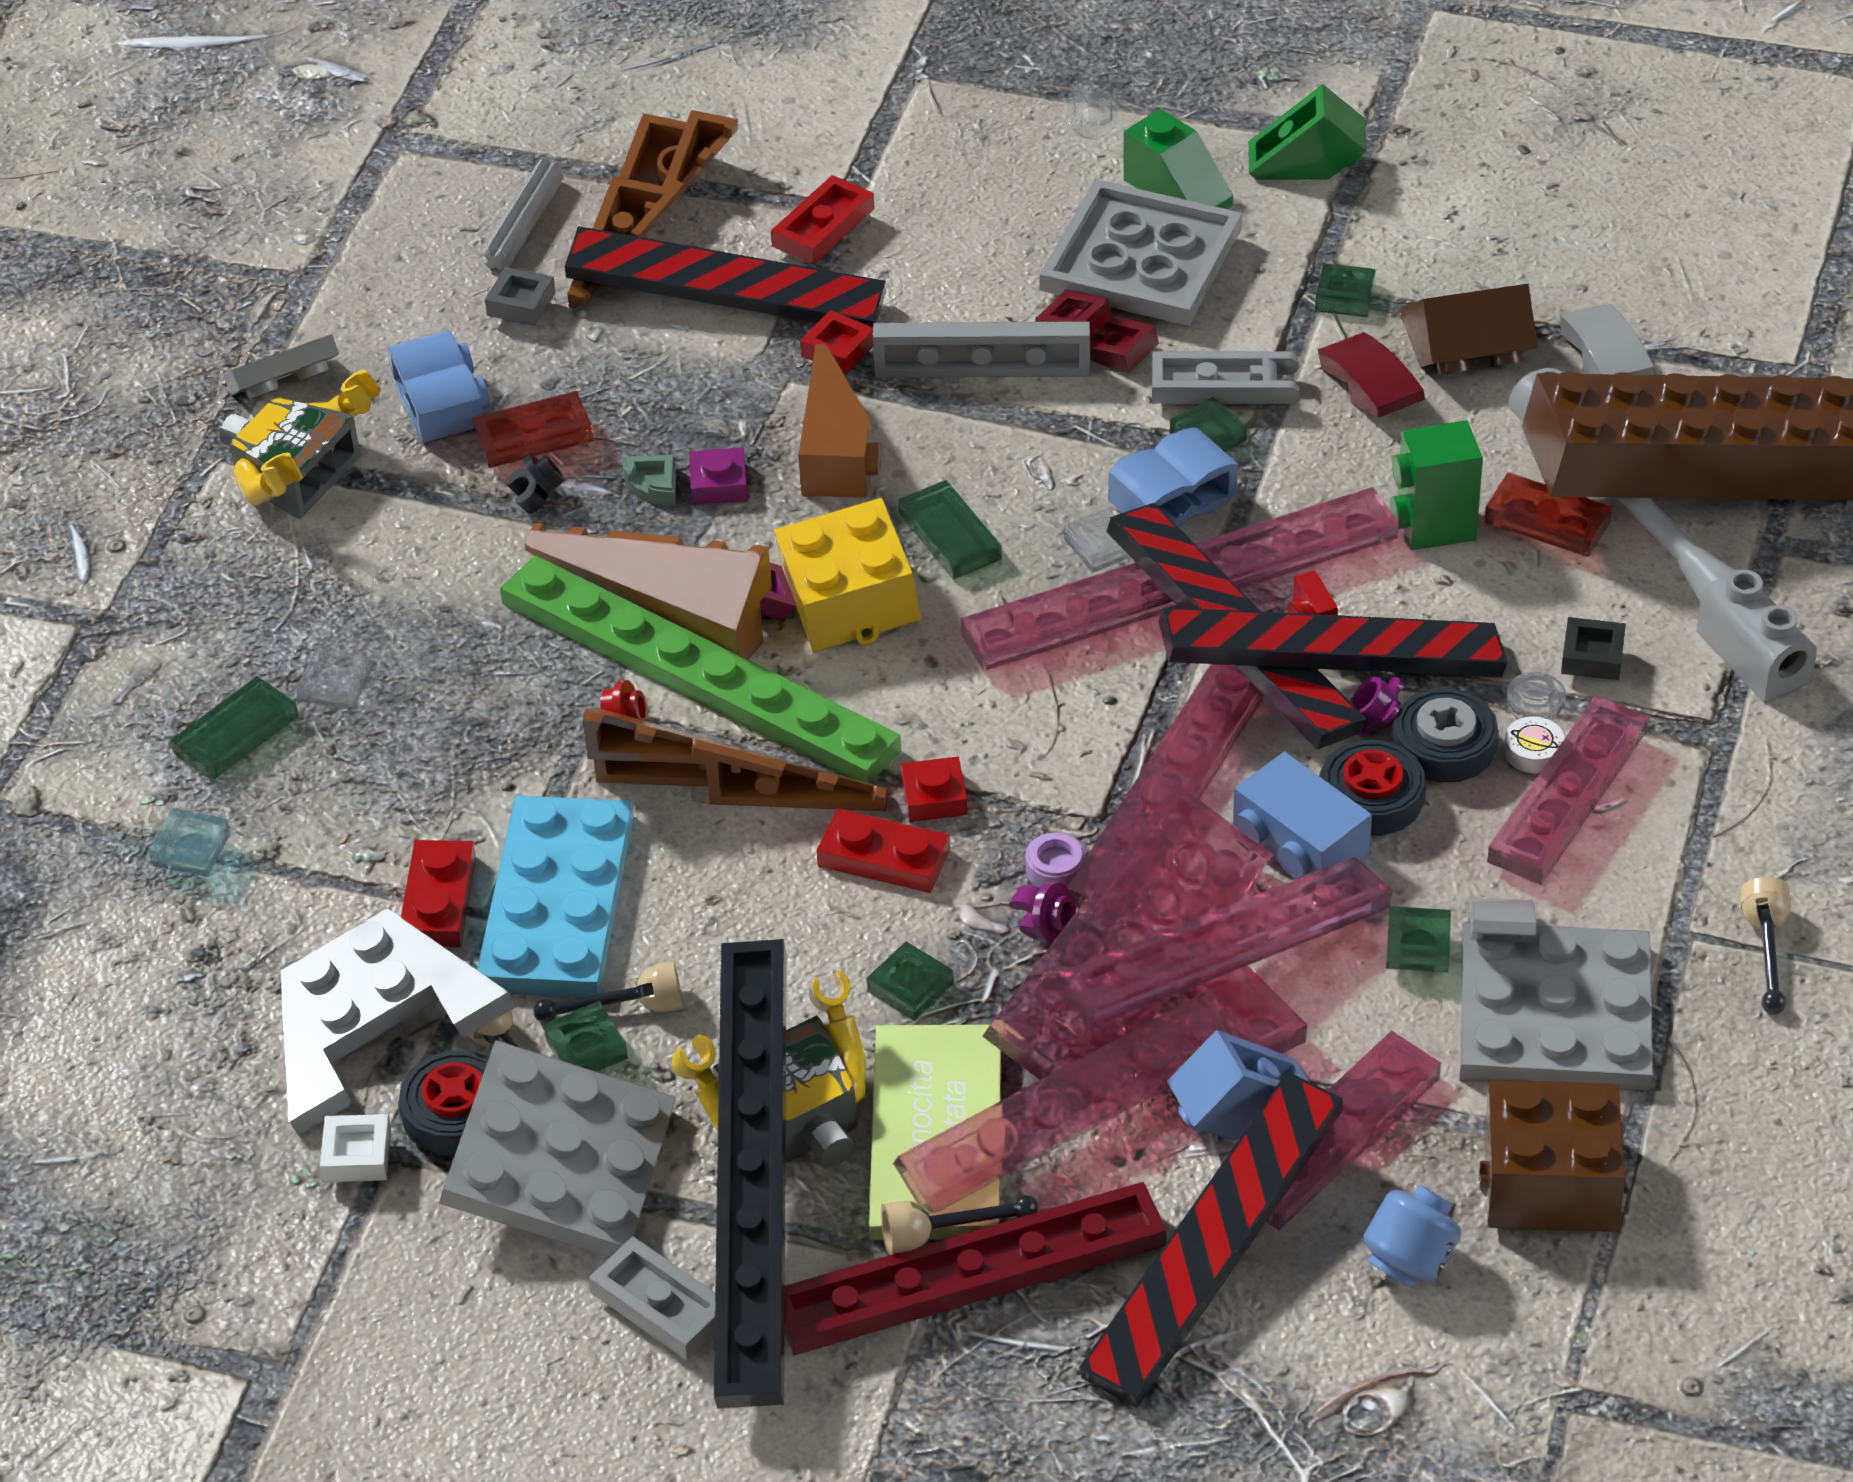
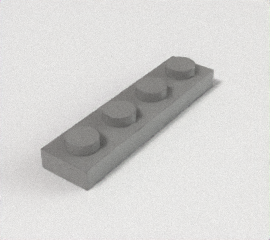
M1090 322L874 323L873 327L875 378L1090 376Z

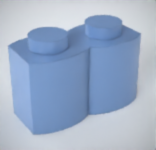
M446 330L387 347L391 374L395 386L422 443L485 426L483 409L490 408V399L483 378L481 376L473 378L472 376L474 365L469 348L465 342L457 344L451 331Z
M1187 428L1167 435L1154 449L1141 450L1118 460L1109 471L1108 501L1121 513L1155 503L1179 527L1192 515L1208 513L1228 502L1237 493L1238 463L1198 428Z

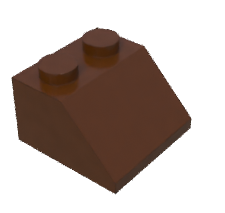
M1529 283L1425 298L1400 308L1402 322L1420 367L1437 365L1438 375L1471 370L1469 360L1489 357L1491 367L1522 363V352L1538 348Z

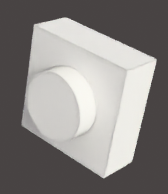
M388 1114L325 1116L320 1157V1171L323 1182L387 1180L391 1138Z

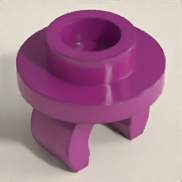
M1047 882L1041 888L1032 885L1019 886L1009 902L1010 908L1027 911L1018 925L1020 931L1029 935H1036L1040 941L1045 943H1057L1062 940L1075 922V902L1070 896L1067 887L1059 882Z

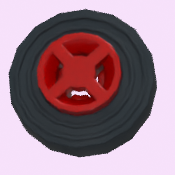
M1360 740L1343 745L1328 756L1320 771L1319 777L1372 814L1371 835L1383 836L1403 830L1417 819L1425 803L1426 780L1424 769L1413 754L1402 746L1383 740Z
M449 1050L429 1056L410 1070L401 1083L398 1108L407 1135L420 1148L438 1155H455L489 1057L473 1051Z

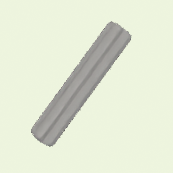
M543 159L536 164L483 250V255L486 258L484 264L489 269L497 268L503 271L505 267L511 266L564 179L561 174L562 166L557 161L551 163Z

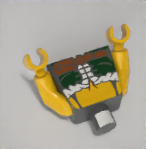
M366 370L358 371L346 379L340 388L342 393L329 402L304 404L276 398L272 399L252 420L237 414H231L224 420L220 430V441L231 449L234 464L233 477L250 504L260 506L269 501L290 515L301 519L360 458L354 417L368 412L372 405L371 398L378 396L381 392L380 387Z
M836 970L834 973L835 983L840 992L838 998L829 999L822 995L817 977L811 983L809 990L812 1004L817 1009L825 1011L829 1021L823 1024L816 1015L786 1030V1163L812 1151L822 1165L832 1167L843 1162L851 1154L854 1143L847 1133L852 1131L858 1124L856 1104L865 1096L867 1058L854 1016L846 1015L843 1003L849 996L851 987L848 977L840 970ZM699 1034L692 1039V1046L699 1054L701 1064L691 1063L681 1047L673 1053L671 1064L674 1072L679 1077L696 1081L699 1087L694 1092L718 1131L719 1063L713 1066V1074L710 1066L716 1058V1048L708 1037Z

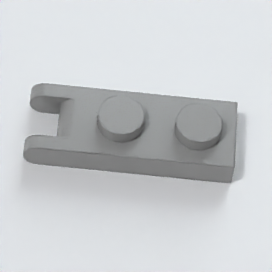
M1152 351V404H1292L1299 399V385L1290 380H1277V375L1294 374L1299 368L1298 356L1289 351Z

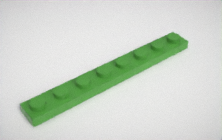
M536 555L500 587L503 605L851 779L870 784L901 752L900 734Z

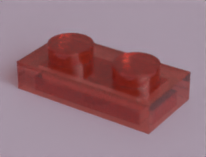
M577 391L472 418L474 434L488 468L523 460V457L528 453L538 456L594 441L592 424Z
M1507 472L1485 507L1484 523L1590 557L1610 524L1612 506L1586 497H1550L1545 484Z

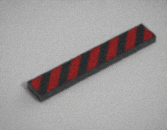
M581 226L577 228L565 263V276L570 279L818 323L831 310L873 328L874 323L878 321L886 293V281Z
M1155 503L1110 517L1106 532L1179 608L1261 612ZM1235 665L1317 750L1362 732L1366 717L1318 669Z
M1163 607L1158 621L1168 662L1484 677H1503L1508 664L1495 623L1174 607Z
M1289 1071L1285 1073L1079 1366L1080 1375L1083 1380L1135 1408L1139 1407L1343 1112V1098Z

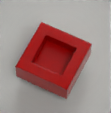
M830 310L800 340L801 357L813 361L815 345H827L841 371L846 375L873 348V328Z
M1315 570L1294 576L1293 601L1288 602L1287 613L1338 615V606Z
M959 756L900 763L901 781L909 822L968 815L967 796Z

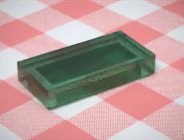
M947 480L898 499L900 516L953 580L1002 560V545Z
M256 676L172 738L173 753L213 781L299 717L296 702Z

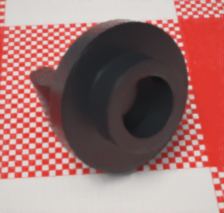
M528 453L523 457L526 468L514 471L505 481L506 485L518 496L515 499L516 503L528 514H532L545 504L548 495L555 501L560 500L564 496L560 485L566 479L557 465L547 455L538 459L532 453Z

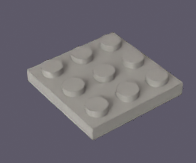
M1095 179L1039 274L1040 291L1060 295L1063 291L1070 290L1107 298L1111 308L1190 326L1242 230V213Z
M1463 922L1459 1080L1478 1082L1518 1080L1619 1084L1620 1090L1651 1091L1653 1063L1650 931L1536 925V936L1533 942L1523 943L1470 940V922Z
M495 1040L443 1187L439 1204L611 1257L634 1236L676 1097Z

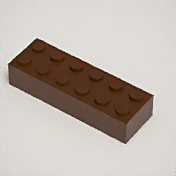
M1570 371L1560 374H1536L1522 429L1550 497L1853 500V378L1839 376L1807 378L1786 375L1744 377L1733 374L1687 376L1679 373L1668 375H1633L1625 372L1615 374H1579Z

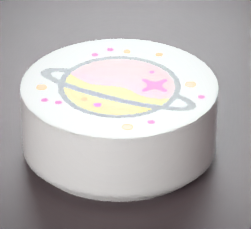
M1524 717L1518 719L1506 731L1504 744L1505 758L1514 768L1526 773L1539 774L1551 771L1562 761L1565 743L1564 733L1556 723L1546 718Z

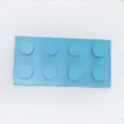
M515 795L477 971L508 991L509 994L587 997L600 994L634 819L632 801Z

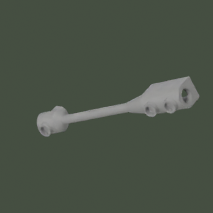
M1543 368L1533 371L1524 376L1514 386L1509 396L1508 404L1510 410L1522 423L1536 374L1562 373L1560 370ZM1522 431L1523 441L1529 446L1526 436ZM1617 497L1679 562L1681 571L1700 602L1696 632L1763 703L1812 683L1817 648L1797 627L1798 617L1795 611L1787 606L1776 605L1762 591L1763 580L1759 574L1746 569L1735 570L1701 547H1696L1650 498ZM1783 662L1785 669L1778 671L1780 664Z

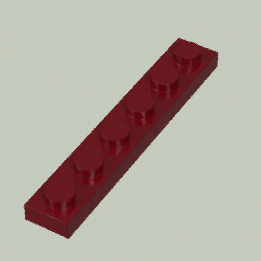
M1143 1181L926 1244L911 1251L892 1254L785 1285V1335L792 1354L795 1356L1162 1248L1167 1243V1230Z

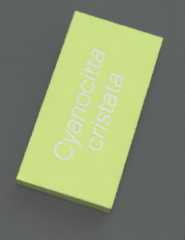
M876 1025L869 1210L870 1240H884L881 1227L882 1203L901 1200L914 1201L923 1207L929 1216L1000 1205L1001 1025ZM1000 1219L932 1229L928 1240H944L999 1224Z

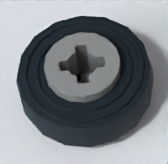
M1439 688L1414 694L1400 705V710L1392 725L1393 744L1402 746L1418 759L1424 769L1425 779L1439 783L1461 782L1478 776L1491 764L1498 747L1499 732L1496 715L1486 702L1469 692L1453 688Z

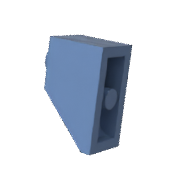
M1216 1030L1167 1080V1083L1180 1103L1177 1108L1180 1117L1190 1128L1200 1134L1209 1132L1235 1141L1240 1139L1287 1071L1307 1081L1309 1079L1296 1058Z

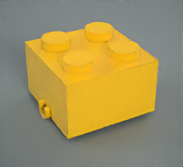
M882 498L774 529L781 566L813 653L857 640L860 644L868 645L875 642L881 632L921 621L913 573ZM864 629H871L872 633L869 636H862L861 632Z

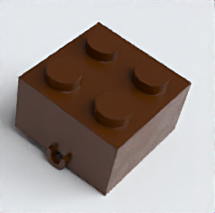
M1489 1080L1484 1129L1485 1161H1480L1479 1188H1486L1487 1228L1619 1232L1625 1185L1619 1084Z

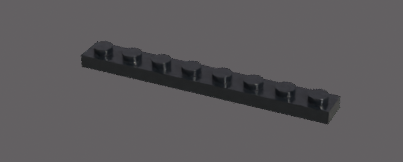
M784 939L721 943L714 1400L717 1409L784 1405L787 951Z

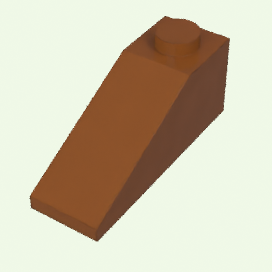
M816 344L798 454L801 495L867 498L870 475H880L881 443L871 442L870 419L827 345Z

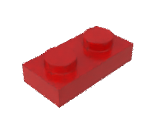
M831 175L770 231L772 247L814 265L875 209L874 193Z
M837 808L816 850L818 867L931 893L950 853V835Z
M414 840L401 918L442 947H462L476 861L474 841Z

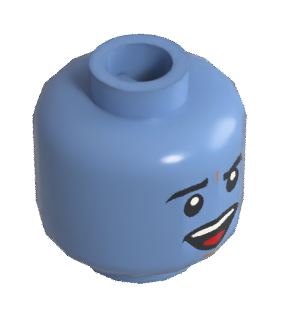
M1420 1184L1413 1195L1402 1190L1390 1191L1385 1196L1363 1236L1364 1244L1372 1252L1367 1261L1412 1288L1417 1279L1423 1282L1434 1281L1441 1273L1461 1238L1459 1225L1447 1216L1453 1204Z

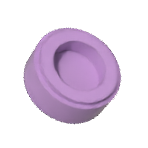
M1064 833L1043 834L1035 838L1026 849V875L1038 888H1041L1047 882H1059L1064 884L1067 889L1076 886L1085 875V849L1081 842L1071 835Z

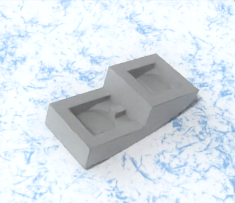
M1611 304L1560 315L1561 335L1582 351L1584 373L1615 374L1625 372L1633 375H1655L1654 366L1642 342L1626 319Z
M1469 898L1468 922H1470V940L1533 942L1536 936V913L1533 900Z

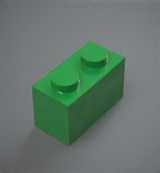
M1468 420L1401 430L1400 454L1393 455L1392 458L1393 476L1398 493L1397 496L1390 497V514L1394 528L1396 530L1403 529L1411 551L1474 541L1477 538L1483 456Z

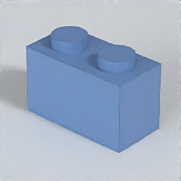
M1285 751L1234 788L1233 829L1237 831L1241 839L1251 846L1260 848L1279 862L1290 876L1302 879L1319 893L1370 855L1372 814Z

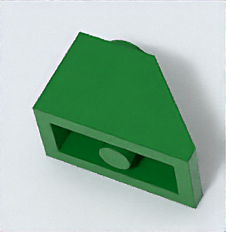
M1322 84L1248 141L1249 175L1256 180L1330 179L1343 168L1351 167L1357 163L1363 153L1367 151L1365 118Z
M1158 109L1123 131V180L1137 189L1219 208H1226L1233 203V194L1198 132L1164 110Z

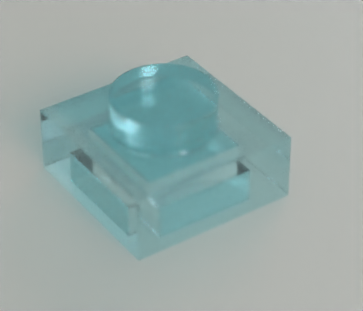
M172 807L149 849L152 866L208 877L231 835L227 818Z

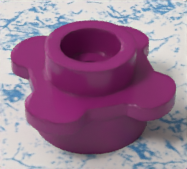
M1371 677L1364 681L1351 696L1349 701L1366 717L1362 732L1358 734L1360 738L1367 737L1374 728L1384 730L1393 724L1400 710V705H1402L1398 701L1399 692L1403 688V682L1399 678L1393 677L1385 683L1379 677Z

